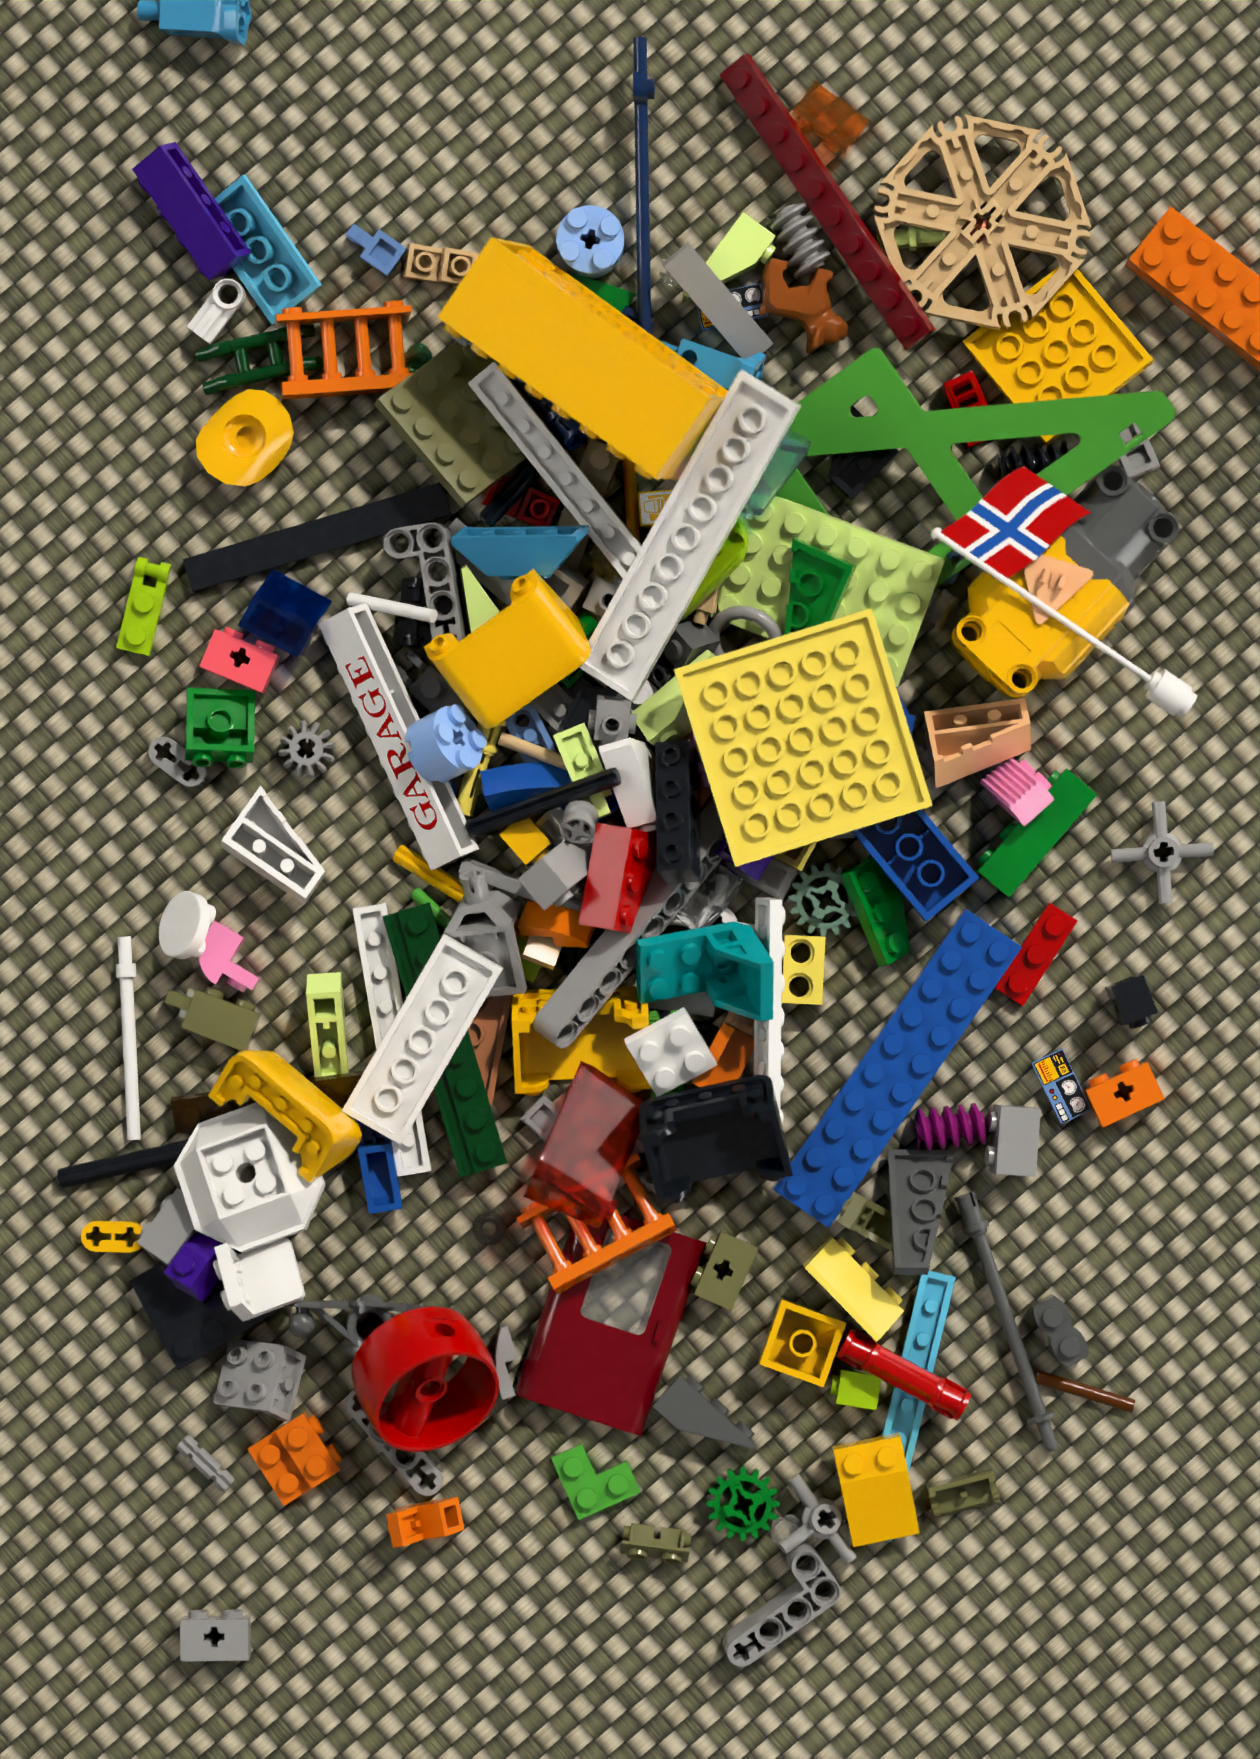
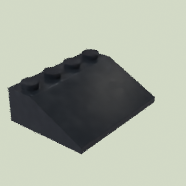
M161 1262L130 1280L157 1335L178 1371L284 1308L281 1307L243 1322L232 1310L228 1311L221 1297V1291L225 1290L223 1280H218L202 1303L178 1289L164 1274L167 1266Z

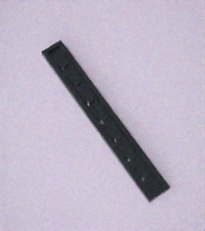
M439 482L183 559L192 592L194 593L378 538L395 528L424 524L451 516L452 514L444 487Z

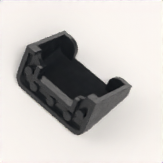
M754 1075L653 1097L644 1101L639 1106L640 1137L659 1205L681 1202L691 1192L692 1182L756 1168L761 1178L771 1182L793 1176L774 1086L771 1078L766 1075Z

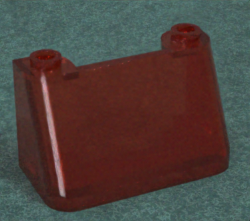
M581 1061L524 1197L598 1229L604 1218L611 1220L618 1201L612 1198L640 1133L639 1106L644 1101L596 1067Z

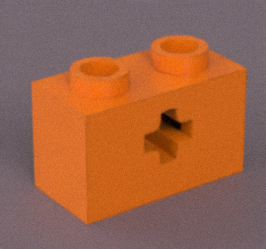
M1136 1058L1119 1066L1120 1073L1108 1078L1107 1074L1103 1073L1088 1080L1090 1087L1083 1089V1092L1100 1127H1106L1165 1099L1148 1062L1139 1064ZM1118 1083H1121L1123 1086H1130L1131 1090L1126 1093V1100L1122 1097L1114 1096V1092L1118 1090Z

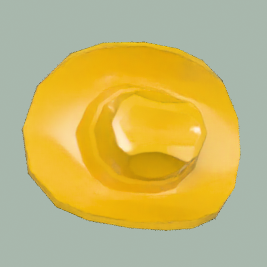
M247 389L227 401L202 427L196 438L197 458L208 474L224 484L246 487L257 483L277 467L290 449L294 435L290 415L276 397L266 391Z

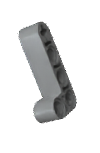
M424 523L390 530L386 534L383 544L389 556L393 558L419 557L427 608L435 609L438 614L436 621L430 623L432 639L437 635L449 632L453 635L456 634L458 641L468 635L455 547L451 545L450 538L453 536L451 530L442 523ZM434 528L438 529L442 535L440 545L435 548L427 540L428 533ZM399 534H404L409 541V546L403 553L398 552L395 548V539ZM438 562L443 563L447 568L446 578L442 581L436 580L433 576L434 565ZM442 596L449 597L453 604L451 612L447 615L442 614L438 608V602ZM455 619L456 624L441 625L440 620Z
M801 1543L786 1555L788 1565L798 1581L725 1633L722 1644L729 1661L733 1665L746 1667L752 1664L839 1600L841 1589L837 1580L814 1547L809 1543ZM801 1556H812L807 1566H796V1562ZM819 1583H831L830 1588L826 1592H815ZM791 1603H803L802 1608L798 1612H787ZM775 1622V1627L772 1631L768 1633L760 1632V1627L764 1623ZM750 1633H754L757 1639L756 1642L753 1641L752 1637L749 1635ZM740 1643L742 1646H745V1648L739 1651V1649L735 1648L734 1646Z

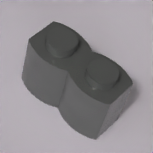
M1050 1294L1031 1305L1032 1318L1037 1327L1047 1335L1049 1348L1057 1360L1066 1367H1070L1089 1356V1349L1085 1338L1072 1326L1070 1313L1060 1299Z

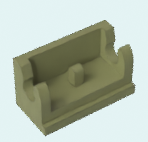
M991 1468L925 1485L934 1518L1000 1502L996 1478Z

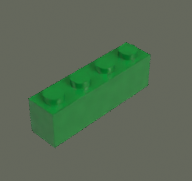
M1067 768L1061 773L1055 770L1047 778V781L1052 786L1048 791L1055 800L1025 827L1019 822L1014 824L1011 821L999 834L998 837L1003 841L997 848L993 850L988 847L976 861L980 865L976 873L1005 898H1009L1097 796L1093 790Z

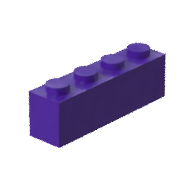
M176 142L160 145L132 169L138 177L137 181L140 187L152 197L157 205L156 208L160 216L169 222L176 232L177 241L189 251L195 260L197 270L206 276L208 280L226 275L252 253Z

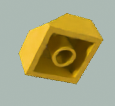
M780 1298L758 1363L759 1365L824 1387L846 1322L815 1309Z

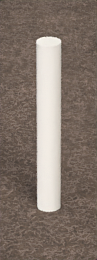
M353 592L348 594L346 600L349 606L367 603L369 609L430 623H434L438 615L435 609Z

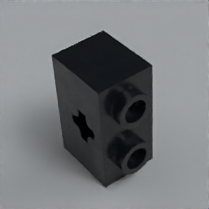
M1143 974L1134 975L1105 987L1119 1025H1129L1130 1029H1135L1153 1022L1151 1015L1157 1014L1158 1010Z

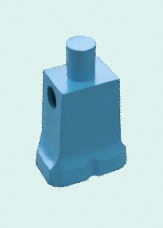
M139 0L137 6V14L140 21H159V29L169 36L221 38L231 44L244 46L247 41L248 28L252 18L249 0Z
M683 338L679 347L661 341L728 391L739 371L742 370L762 382L766 354L758 352L750 357L739 358Z

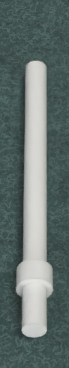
M131 936L118 937L119 964H115L116 978L120 979L127 1140H140L133 977H136V963H132Z

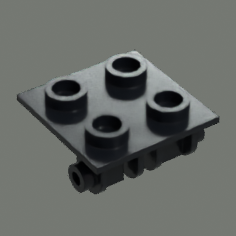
M402 578L401 603L427 608L422 578ZM460 583L461 592H462V598H463L464 611H465V617H466V620H467L466 610H465V603H464V597H463V590H462V584ZM442 596L439 599L438 608L442 614L447 615L451 612L453 604L449 597ZM399 616L396 645L424 648V646L431 642L432 636L429 622ZM455 619L440 620L441 625L456 624Z

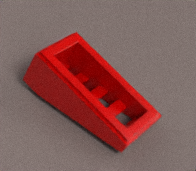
M973 370L941 385L950 409L960 408L959 403L975 397L977 403L968 407L988 406ZM969 384L970 391L955 397L954 390ZM983 441L966 442V444L970 448Z

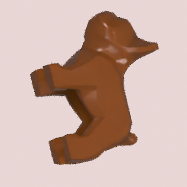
M775 258L769 259L761 278L763 302L759 309L760 315L763 316L770 313L802 324L807 334L806 353L811 354L819 346L834 345L847 337L848 325L841 316L836 315L832 310L830 297L827 293V283L831 281L833 271L818 268L815 273L811 274L807 286L788 288L783 278V272L786 271L788 262Z

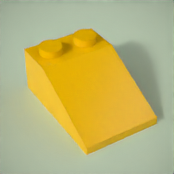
M894 1433L832 1446L853 1547L920 1534L900 1434Z

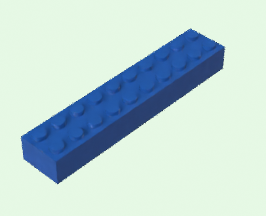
M963 909L791 1159L793 1176L776 1181L772 1189L830 1228L841 1212L845 1202L859 1186L1022 947L968 909Z

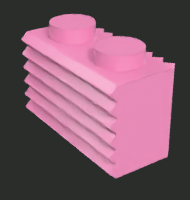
M1013 758L1001 762L1000 765H996L995 770H991V773L986 774V778L981 779L980 782L993 800L1024 827L1055 800L1048 791L1052 787L1051 784L1040 772L1036 773L1024 759L1019 763Z

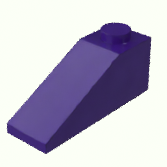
M197 1232L182 1245L164 1271V1274L178 1289L203 1303L219 1280L213 1265V1261L217 1260L214 1247L223 1243Z

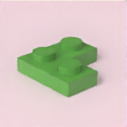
M582 1443L551 1457L578 1520L641 1493L627 1460L596 1474Z

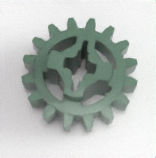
M825 863L823 871L819 872L818 868L812 865V874L810 876L801 872L799 875L803 882L801 884L792 883L791 887L797 890V894L788 896L789 901L796 902V907L790 910V914H800L801 917L796 923L798 926L805 922L809 924L807 933L811 934L815 928H819L821 937H825L827 929H831L834 935H838V926L840 924L848 929L851 925L847 918L849 916L858 917L856 911L853 910L852 901L840 875L842 874L843 867L839 866L835 872H831L829 863ZM828 877L825 886L814 888L808 885L817 878ZM839 884L844 887L847 893V904L839 898L837 893ZM826 891H829L831 893L830 899L834 901V904L839 905L840 908L828 905L824 910L819 908L820 901L811 895L810 892L823 895ZM802 896L811 902L813 911L810 917L803 908ZM836 912L842 915L834 922L821 923L825 914Z

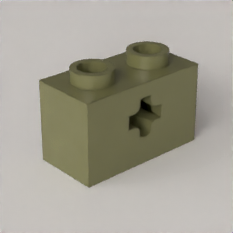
M721 1230L718 1237L711 1235L704 1254L709 1255L704 1268L697 1267L690 1285L696 1287L693 1292L694 1295L732 1311L759 1249L758 1246ZM725 1259L729 1261L728 1267L732 1270V1273L730 1275L724 1274L721 1279L717 1277L718 1272L713 1267L715 1263L722 1264Z

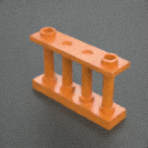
M394 300L383 302V307L303 313L300 307L282 309V314H276L275 326L286 325L291 376L287 377L288 382L281 383V400L388 392L412 374L409 373V368H405L401 317H410L412 305L403 306V301ZM388 318L392 369H389V375H375V370L371 368L367 320ZM354 321L358 371L355 372V377L342 378V374L338 372L334 322ZM320 323L324 374H321V379L308 380V375H304L300 324Z
M630 1153L619 1156L611 1162L612 1167L543 1204H540L539 1201L529 1204L521 1210L522 1215L516 1217L523 1229L530 1225L535 1229L554 1266L552 1270L554 1274L547 1278L557 1294L678 1230L669 1213L662 1216L661 1212H656L640 1182L635 1169L642 1166L643 1163L637 1153L633 1156ZM621 1176L645 1218L643 1221L644 1226L633 1232L631 1229L626 1228L605 1188L606 1184ZM591 1192L615 1235L613 1237L614 1242L603 1248L601 1245H596L574 1203ZM560 1209H563L585 1251L582 1254L584 1258L573 1264L571 1261H566L544 1219Z

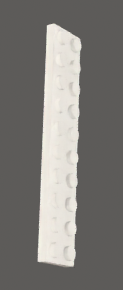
M744 370L739 371L588 641L591 647L590 656L579 668L629 700L633 701L637 698L801 407L799 404Z

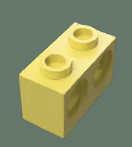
M783 936L785 955L782 959V975L784 976L785 987L781 993V1003L822 1005L826 937ZM796 943H803L810 950L808 960L803 963H798L791 957V949ZM795 977H802L808 983V991L801 997L794 996L789 990L790 981Z

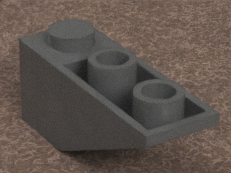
M679 1374L652 1404L678 1430L751 1449L756 1446L755 1441L751 1439L755 1433L741 1420L737 1424L731 1421L726 1416L729 1409L715 1397L712 1401H709L701 1393L704 1387L690 1374L686 1379Z

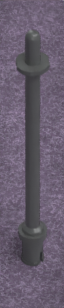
M975 1191L960 1195L954 1199L957 1202L965 1225L962 1227L963 1233L973 1238L1034 1415L1027 1419L1028 1425L1037 1424L1045 1449L1053 1452L1057 1449V1441L1049 1419L1055 1417L1056 1413L1055 1411H1046L985 1235L989 1226L988 1220L983 1219Z

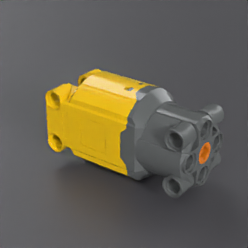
M1112 464L1098 473L1073 499L1091 513L1070 525L1041 554L1092 570L1093 577L1056 611L1100 642L1135 606V580L1181 531L1177 519L1170 513L1165 512L1161 507V503L1148 489L1137 481L1134 482L1130 479L1123 468ZM1022 568L1008 579L1028 592ZM984 570L968 586L970 613L960 620L950 634V642L954 650L983 679L991 683L1006 698L1012 700L1025 696L1034 689L1040 679H1067L1096 648L1052 616L1042 624H1037L1034 619L1031 602ZM962 629H970L975 635V641L966 640L962 636ZM1015 674L1022 677L1025 684L1023 689L1013 684L1012 675Z

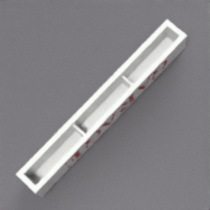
M367 603L347 608L319 623L324 641L329 646L337 664L338 672L345 681L352 702L361 716L366 733L377 751L380 764L387 773L393 786L394 794L403 808L408 825L414 832L422 850L423 858L427 861L430 870L432 871L450 864L478 850L479 847L475 838L470 837L467 832L466 819L449 782L439 784L440 781L430 782L419 775L409 760L408 753L412 750L410 741L406 742L405 740L408 727L420 718Z

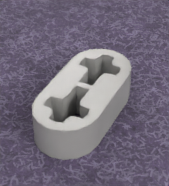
M158 737L151 742L148 749L150 760L179 783L187 787H197L205 781L207 777L206 767L197 768V772L200 774L197 780L190 778L186 781L184 779L186 772L178 767L181 761L188 766H193L192 761L184 760L185 748L169 737ZM169 743L171 745L169 751L177 757L176 761L173 763L167 758L159 761L157 759L159 752L155 750L158 745L166 746Z

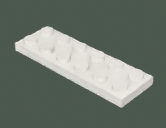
M443 934L342 1112L401 1145L503 967L448 935Z

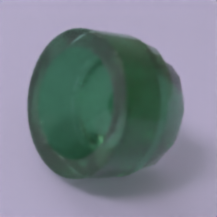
M422 343L411 345L405 355L406 367L411 372H415L433 359L429 347Z

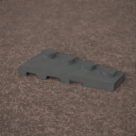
M888 1149L887 1151L893 1275H928L955 1150Z

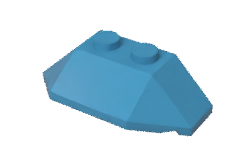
M589 525L463 527L450 539L451 545L486 576H500L501 580H514L534 568L543 579H547L567 560L589 533Z

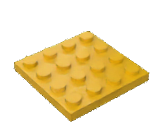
M1058 267L1025 293L1030 295L1036 294L1055 274ZM1078 269L1032 320L1028 309L1024 307L1028 315L1026 323L1022 324L1019 315L1011 313L1008 316L1011 326L1005 329L1001 323V316H997L1001 327L1000 330L980 327L962 341L963 346L1011 403L1112 395L1154 363L1150 354ZM1061 434L1039 436V438L1047 446Z

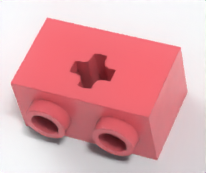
M226 626L223 632L215 629L199 667L265 695L280 659L277 654L273 653L275 647L260 640H256L254 645L242 640L243 633ZM243 650H246L245 655L250 659L249 663H242L240 667H236L237 662L233 659L234 653L241 654Z

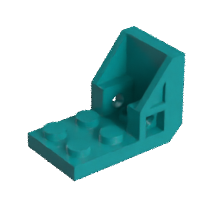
M728 922L636 940L637 998L643 1004L706 992L716 1007L760 1022L773 1019L774 961L752 927L737 922Z

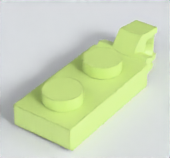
M585 723L553 735L572 782L604 771ZM610 789L581 799L594 805L598 812V819L611 815L605 797L612 795Z

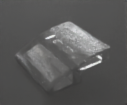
M720 861L675 917L690 929L710 926L731 903L746 880Z

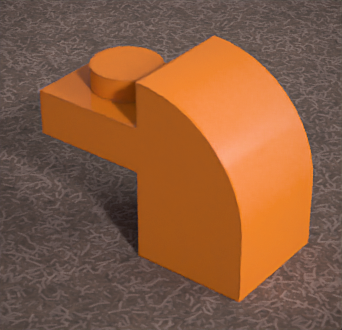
M458 1496L411 1504L386 1514L388 1532L393 1548L404 1547L424 1539L446 1537L465 1530Z

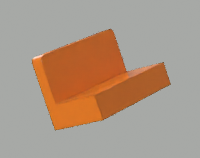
M722 1022L709 1047L717 1066L694 1077L691 1083L698 1087L739 1079L754 1050V1038Z

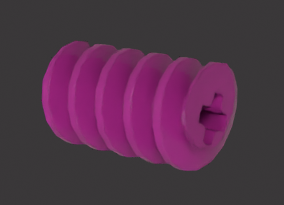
M976 1103L970 1104L968 1113H966L962 1104L957 1105L954 1115L949 1106L943 1107L941 1116H939L935 1107H930L928 1117H925L921 1108L916 1109L914 1121L918 1150L921 1141H924L928 1150H932L934 1140L938 1141L941 1149H945L948 1139H951L954 1147L958 1148L962 1137L965 1138L968 1146H972L975 1136H978L982 1145H986L983 1110L979 1111Z

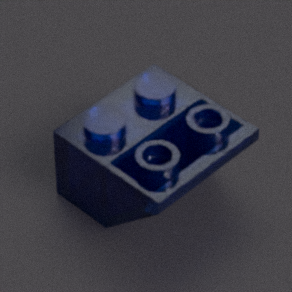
M272 569L253 596L238 626L301 661L319 628L318 624L324 619L333 601Z

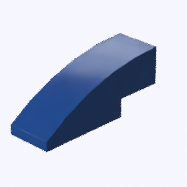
M545 762L507 765L480 771L484 797L490 812L572 782L568 771Z
M356 1120L362 1133L357 1149L369 1214L402 1209L392 1140Z

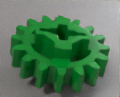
M745 1466L740 1467L739 1474H734L733 1470L728 1468V1478L724 1479L718 1475L716 1480L719 1487H709L708 1492L714 1495V1499L706 1500V1506L714 1507L715 1509L708 1514L709 1520L718 1518L719 1522L715 1527L716 1530L720 1531L726 1527L728 1529L727 1538L729 1539L732 1538L735 1532L739 1533L741 1541H745L746 1533L749 1532L757 1539L759 1538L757 1529L761 1527L769 1531L770 1527L766 1521L768 1519L777 1520V1514L771 1511L772 1508L780 1506V1501L771 1499V1496L778 1492L777 1488H767L766 1485L769 1483L770 1477L767 1475L760 1480L757 1468L752 1471L751 1475L746 1474ZM741 1481L752 1482L760 1489L751 1491L744 1488ZM729 1486L731 1490L729 1500L720 1505L721 1495ZM736 1489L740 1491V1494L745 1499H752L748 1503L750 1517H747L745 1511L743 1512L740 1507L734 1508L733 1505L738 1503ZM766 1501L765 1510L756 1521L754 1513L757 1506ZM726 1517H738L743 1520L745 1526L733 1524Z

